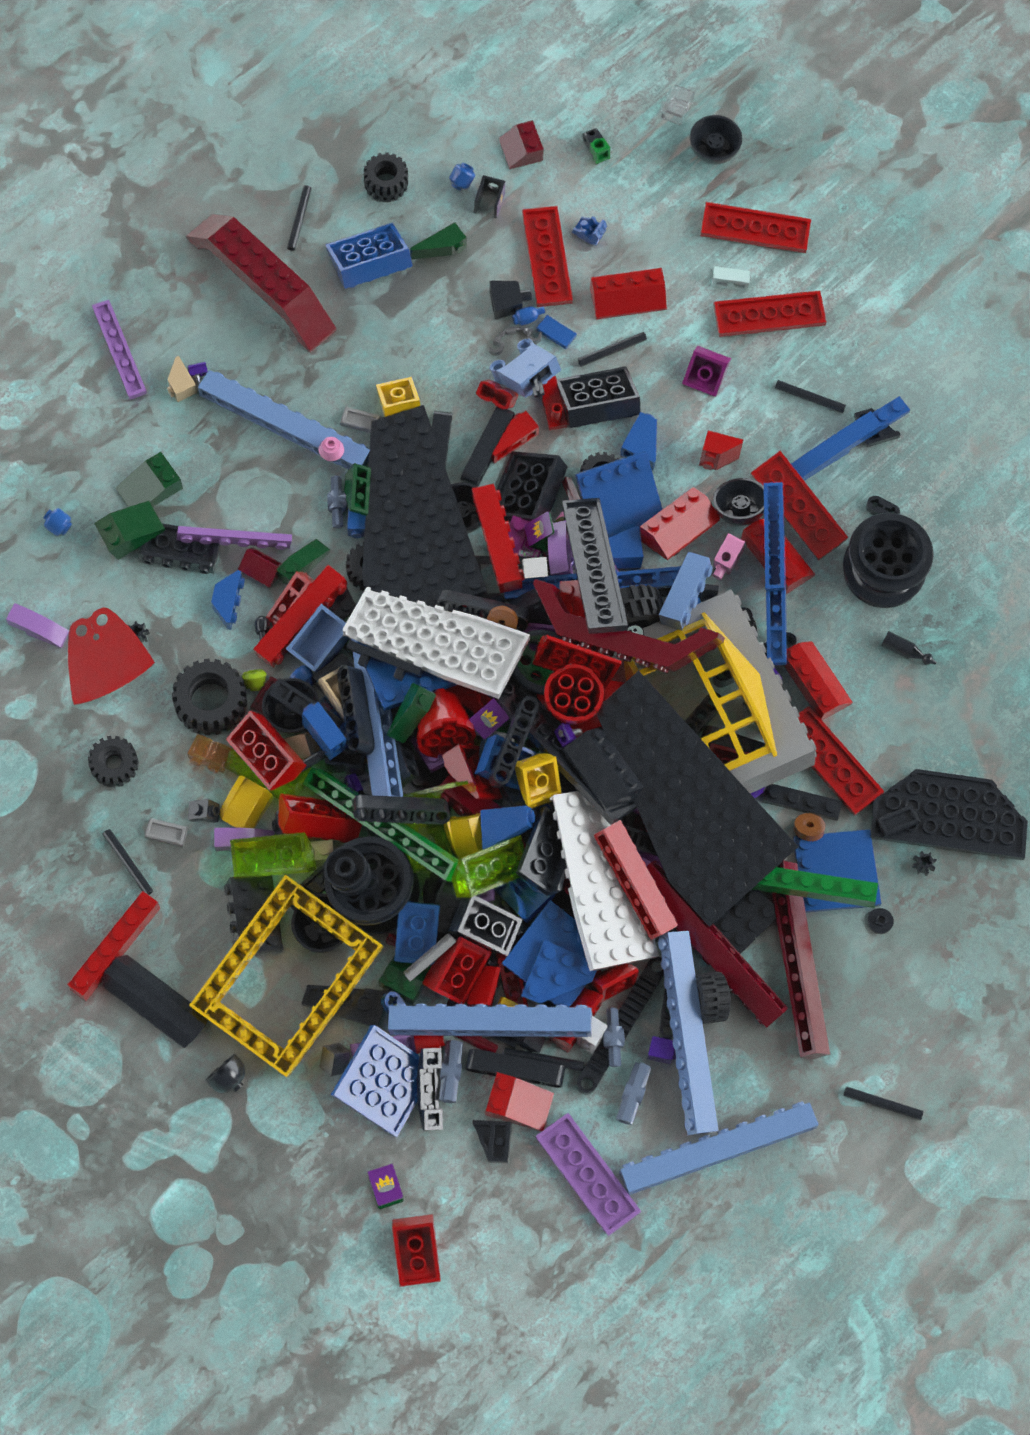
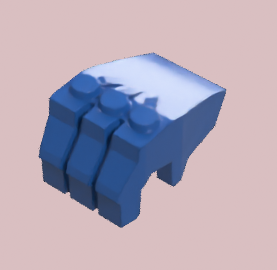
M594 216L591 218L581 217L578 224L573 228L572 233L589 244L597 245L599 239L606 232L607 224L603 219L600 223L597 222Z

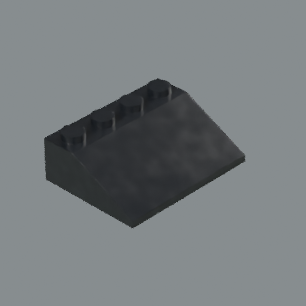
M627 366L557 379L569 428H578L605 421L634 417L641 412L640 396Z
M511 452L497 487L502 499L499 501L500 506L504 505L506 512L505 522L508 521L510 523L513 516L532 521L546 512H551L568 468L559 455Z

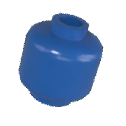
M464 162L456 164L449 176L452 187L457 190L468 189L475 178L474 168Z
M59 508L53 511L48 510L43 517L45 519L44 527L55 536H64L72 526V523H70L71 517Z

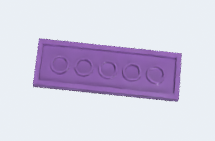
M569 1113L535 1136L608 1237L641 1213L636 1203Z

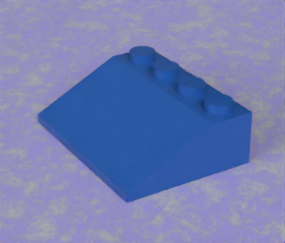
M393 223L325 244L339 280L345 289L353 288L356 285L371 282L374 279L386 277L392 273L413 267L409 248Z

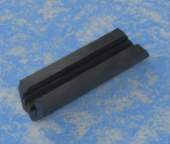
M129 955L115 958L112 964L104 971L102 986L108 992L182 1048H186L194 1041L206 1026L208 1019L190 1007V1001Z

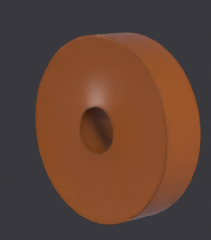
M494 607L490 610L487 617L489 621L515 630L517 628V614L509 607Z
M804 813L795 819L794 832L805 841H817L823 837L826 825L824 820L818 815Z

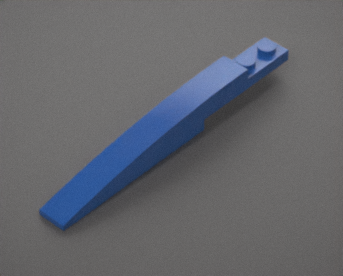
M898 396L873 413L870 411L795 460L791 465L805 481L847 455L855 446L907 415L910 409L902 398Z
M783 482L764 483L767 659L771 658L774 665H787Z
M681 566L620 572L616 570L619 588H627L632 585L639 586L640 584L645 586L651 585L657 589L671 588ZM576 573L525 578L522 581L521 589L504 592L505 599H514L534 589L533 583L535 579L553 584L560 589V581L577 580Z

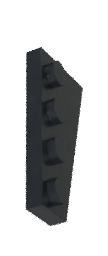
M307 985L301 1005L309 1008L316 1006L323 997L325 989L327 990L330 986ZM353 988L335 1013V1016L369 1027L371 1025L378 1027L384 1010L381 998L390 990Z

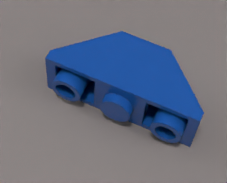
M239 570L215 584L211 600L213 610L229 630L232 629V624H236L237 613L235 610L236 606H240L241 595H239L240 589L244 588L245 578H242V573Z

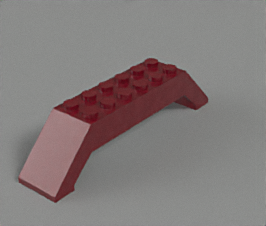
M212 214L186 236L196 248L210 250L286 321L298 342L310 353L337 330L311 287L235 217Z
M536 579L533 583L557 635L562 637L563 641L575 645L580 644L581 647L592 651L598 649V652L609 657H613L615 654L617 655L616 657L631 663L632 660H635V663L643 667L650 668V665H653V668L663 673H668V671L675 672L721 645L725 640L719 632L701 627L698 633L676 644L631 631L588 634L586 619L569 613L560 596L561 590L553 584Z

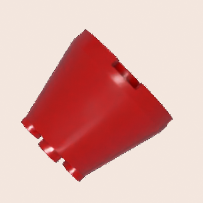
M578 664L565 665L549 676L544 690L545 703L549 711L561 722L569 725L582 724L595 716L601 708L604 698L603 684L590 668ZM572 701H575L574 706H570Z
M445 689L435 690L434 693L437 695L428 713L418 724L417 743L419 750L424 755L438 758V755L445 754L457 745H474L476 732L459 698L454 693L446 692Z

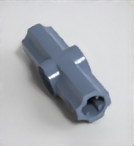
M456 1040L446 1041L444 1062H442L440 1074V1102L456 1103L458 1082H460L462 1070L463 1042Z
M635 1062L616 1117V1120L623 1124L632 1125L651 1071V1067Z

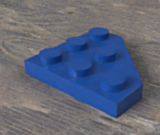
M543 940L521 997L538 1004L591 983L597 970H589L586 957Z

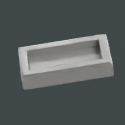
M345 407L340 425L370 433L371 421L380 419L381 416Z
M150 818L145 838L183 847L188 827Z

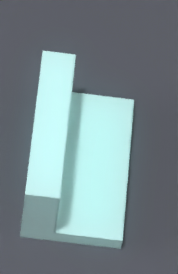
M714 266L712 287L748 291L750 271Z

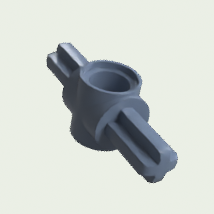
M334 475L331 477V491L327 494L328 511L332 513V526L337 529L343 527V513L347 510L345 492L342 491L341 476Z
M608 1008L606 1010L607 1029L603 1034V1044L609 1051L610 1067H620V1048H623L625 1044L624 1028L619 1026L618 1009Z

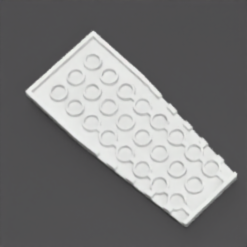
M370 587L365 589L343 628V635L392 657L421 667L422 670L444 680L498 699L530 640V634L478 616L453 610V612L445 611L444 607L435 605V608L425 605V602L419 600L415 603L408 601L407 597L404 596L397 598L389 596V592L382 591L378 593L371 591Z
M579 791L557 794L550 797V801H553L555 808L553 817L554 820H557L559 827L557 836L558 839H561L563 846L561 856L562 859L565 858L567 865L565 875L566 878H569L571 885L569 894L589 970L593 971L658 957L659 953L655 939L650 940L594 837V834L609 827L610 824Z

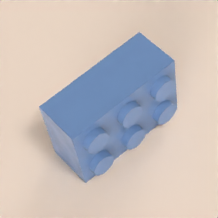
M320 604L286 650L317 673L336 657L350 639L343 635V628L346 622L327 607Z

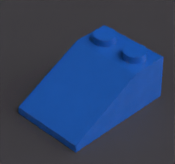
M496 734L487 738L475 774L489 780V775L504 737ZM510 741V743L513 746L518 745L517 743ZM523 747L518 761L538 753ZM503 756L504 762L510 764V759L507 756ZM514 768L512 776L505 786L520 790ZM496 774L497 780L503 782V776Z

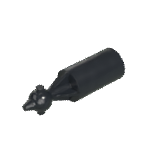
M888 631L881 645L907 659H922L924 665H936L937 663L930 653L923 654L916 647L915 643Z

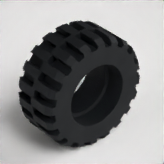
M644 584L620 588L628 627L639 625L645 628L660 621L659 613L663 607V600L657 588L651 585L645 586Z
M209 658L204 659V662L201 663L197 660L193 662L192 667L187 665L183 668V674L179 673L177 675V682H174L172 687V700L177 716L186 728H192L193 732L197 734L203 731L204 735L210 736V732H215L216 735H219L221 730L225 729L227 732L232 729V724L237 725L240 722L239 717L244 716L245 707L247 706V694L243 678L240 677L239 672L235 668H231L229 663L225 662L223 665L219 659H214V662H210ZM217 684L227 690L228 697L225 703L217 709L201 710L192 703L194 692L203 685Z

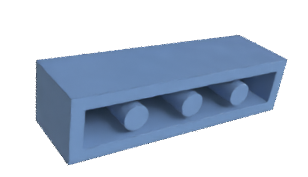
M692 552L687 553L659 613L661 624L683 630L685 624L689 623L692 608L697 606L698 595L700 592H703L705 580L712 573L713 567L709 557Z

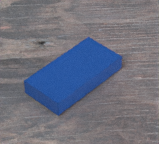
M549 315L545 316L536 331L541 332L564 349L569 347L577 333Z

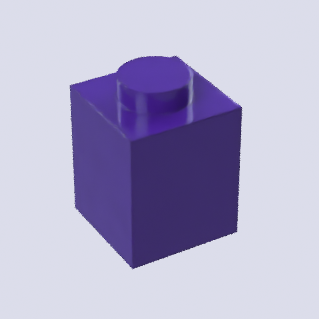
M652 1036L647 1059L670 1065L672 1059L676 1060L673 1041Z

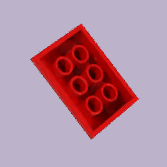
M544 635L537 645L532 664L552 671H557L570 664L586 666L593 670V673L597 675L603 684V688L606 689L622 661L552 636Z

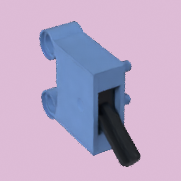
M523 339L517 344L520 353L517 358L508 365H506L504 360H496L491 363L490 370L494 380L499 384L505 385L525 398L534 393L535 398L539 397V399H542V396L545 395L543 384H546L549 379L560 372L561 368L556 356L535 345L531 339Z

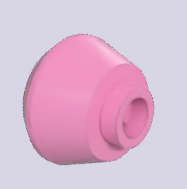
M327 437L319 445V454L324 460L336 461L343 456L344 445L335 437Z

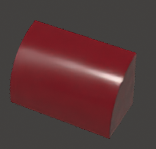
M253 547L246 550L237 570L267 587H271L278 579L276 569L282 563Z

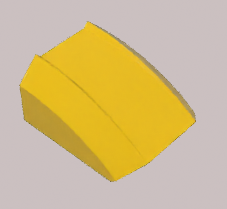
M412 377L376 385L385 417L420 406V399Z
M541 753L517 761L515 766L516 776L522 796L528 807L535 808L551 802L550 797L562 794L555 756Z
M239 776L226 797L219 815L223 821L235 828L255 829L273 801V794L247 777Z
M481 813L461 817L453 816L450 817L447 823L443 824L450 847L455 857L461 862H481L492 853L482 849Z

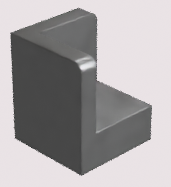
M340 1043L323 1046L320 1068L330 1076L343 1074L349 1064L351 1051Z

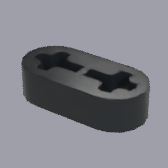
M871 496L867 501L866 509L872 515L889 513L891 510L894 513L900 514V509L897 505L879 496ZM874 502H877V506L873 508L872 504H874Z

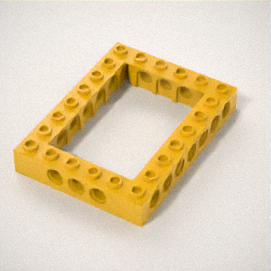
M285 875L189 1006L285 1077H289L384 946ZM293 905L354 949L355 953L351 957L349 956L345 967L340 973L335 975L334 982L327 990L325 989L323 997L316 1006L311 1008L310 1015L303 1023H300L299 1030L292 1039L287 1041L288 1044L284 1049L222 1004L221 1000L290 906Z

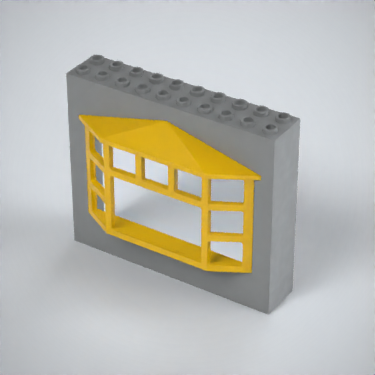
M731 589L692 608L690 621L688 624H685L683 630L663 625L660 621L643 628L645 636L670 642L676 638H680L682 641L686 639L685 634L706 626L708 630L719 632L725 638L724 643L717 646L725 664L705 672L698 658L693 661L725 725V728L705 736L701 740L709 747V742L727 734L730 736L738 758L724 765L749 793H752L815 765V757L817 755L814 741L808 739V731L805 724L799 722V713L796 707H792L790 704L791 698L788 691H784L781 686L783 684L779 674L775 675L773 670L774 664L771 658L767 659L765 655L766 649L764 644L758 642L757 631L748 622L750 621L746 610L742 611L740 606L742 605L738 595H734ZM614 654L613 657H612V658L621 660L620 658L616 657L617 655H615V654ZM621 660L622 663L611 680L626 682L639 670L634 661L632 660L630 663ZM650 665V668L645 667L639 671L644 676L657 669ZM729 670L738 690L718 698L709 678ZM742 696L752 716L731 724L722 704ZM755 722L765 742V746L745 755L735 731Z

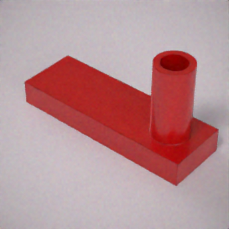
M553 376L546 384H543L545 395L542 396L549 431L567 428L556 376Z

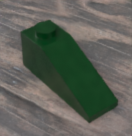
M454 222L410 248L411 259L451 256L455 253H460L467 247V237Z
M353 463L345 474V496L349 511L367 516L371 468Z
M318 539L313 540L289 556L276 569L279 580L288 585L296 572L309 574L330 552V549Z
M412 682L386 735L405 743L422 718L428 713L437 694Z

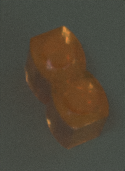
M197 734L187 755L192 764L207 766L209 771L217 774L218 772L224 773L233 755V750L227 745Z

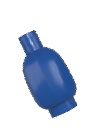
M532 306L518 309L512 315V320L515 325H528L536 321L539 315L545 314V309L543 306L537 309Z

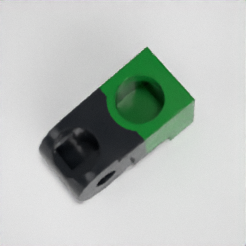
M597 128L582 133L583 141L593 155V160L596 164L610 159L611 147Z

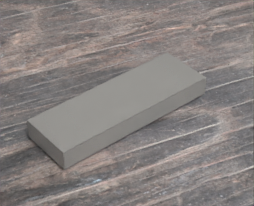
M447 934L407 968L404 974L409 981L413 980L456 942L454 938Z

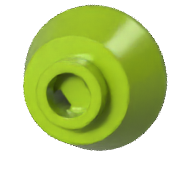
M254 669L243 672L241 677L247 689L259 691L265 685L267 674L262 669Z

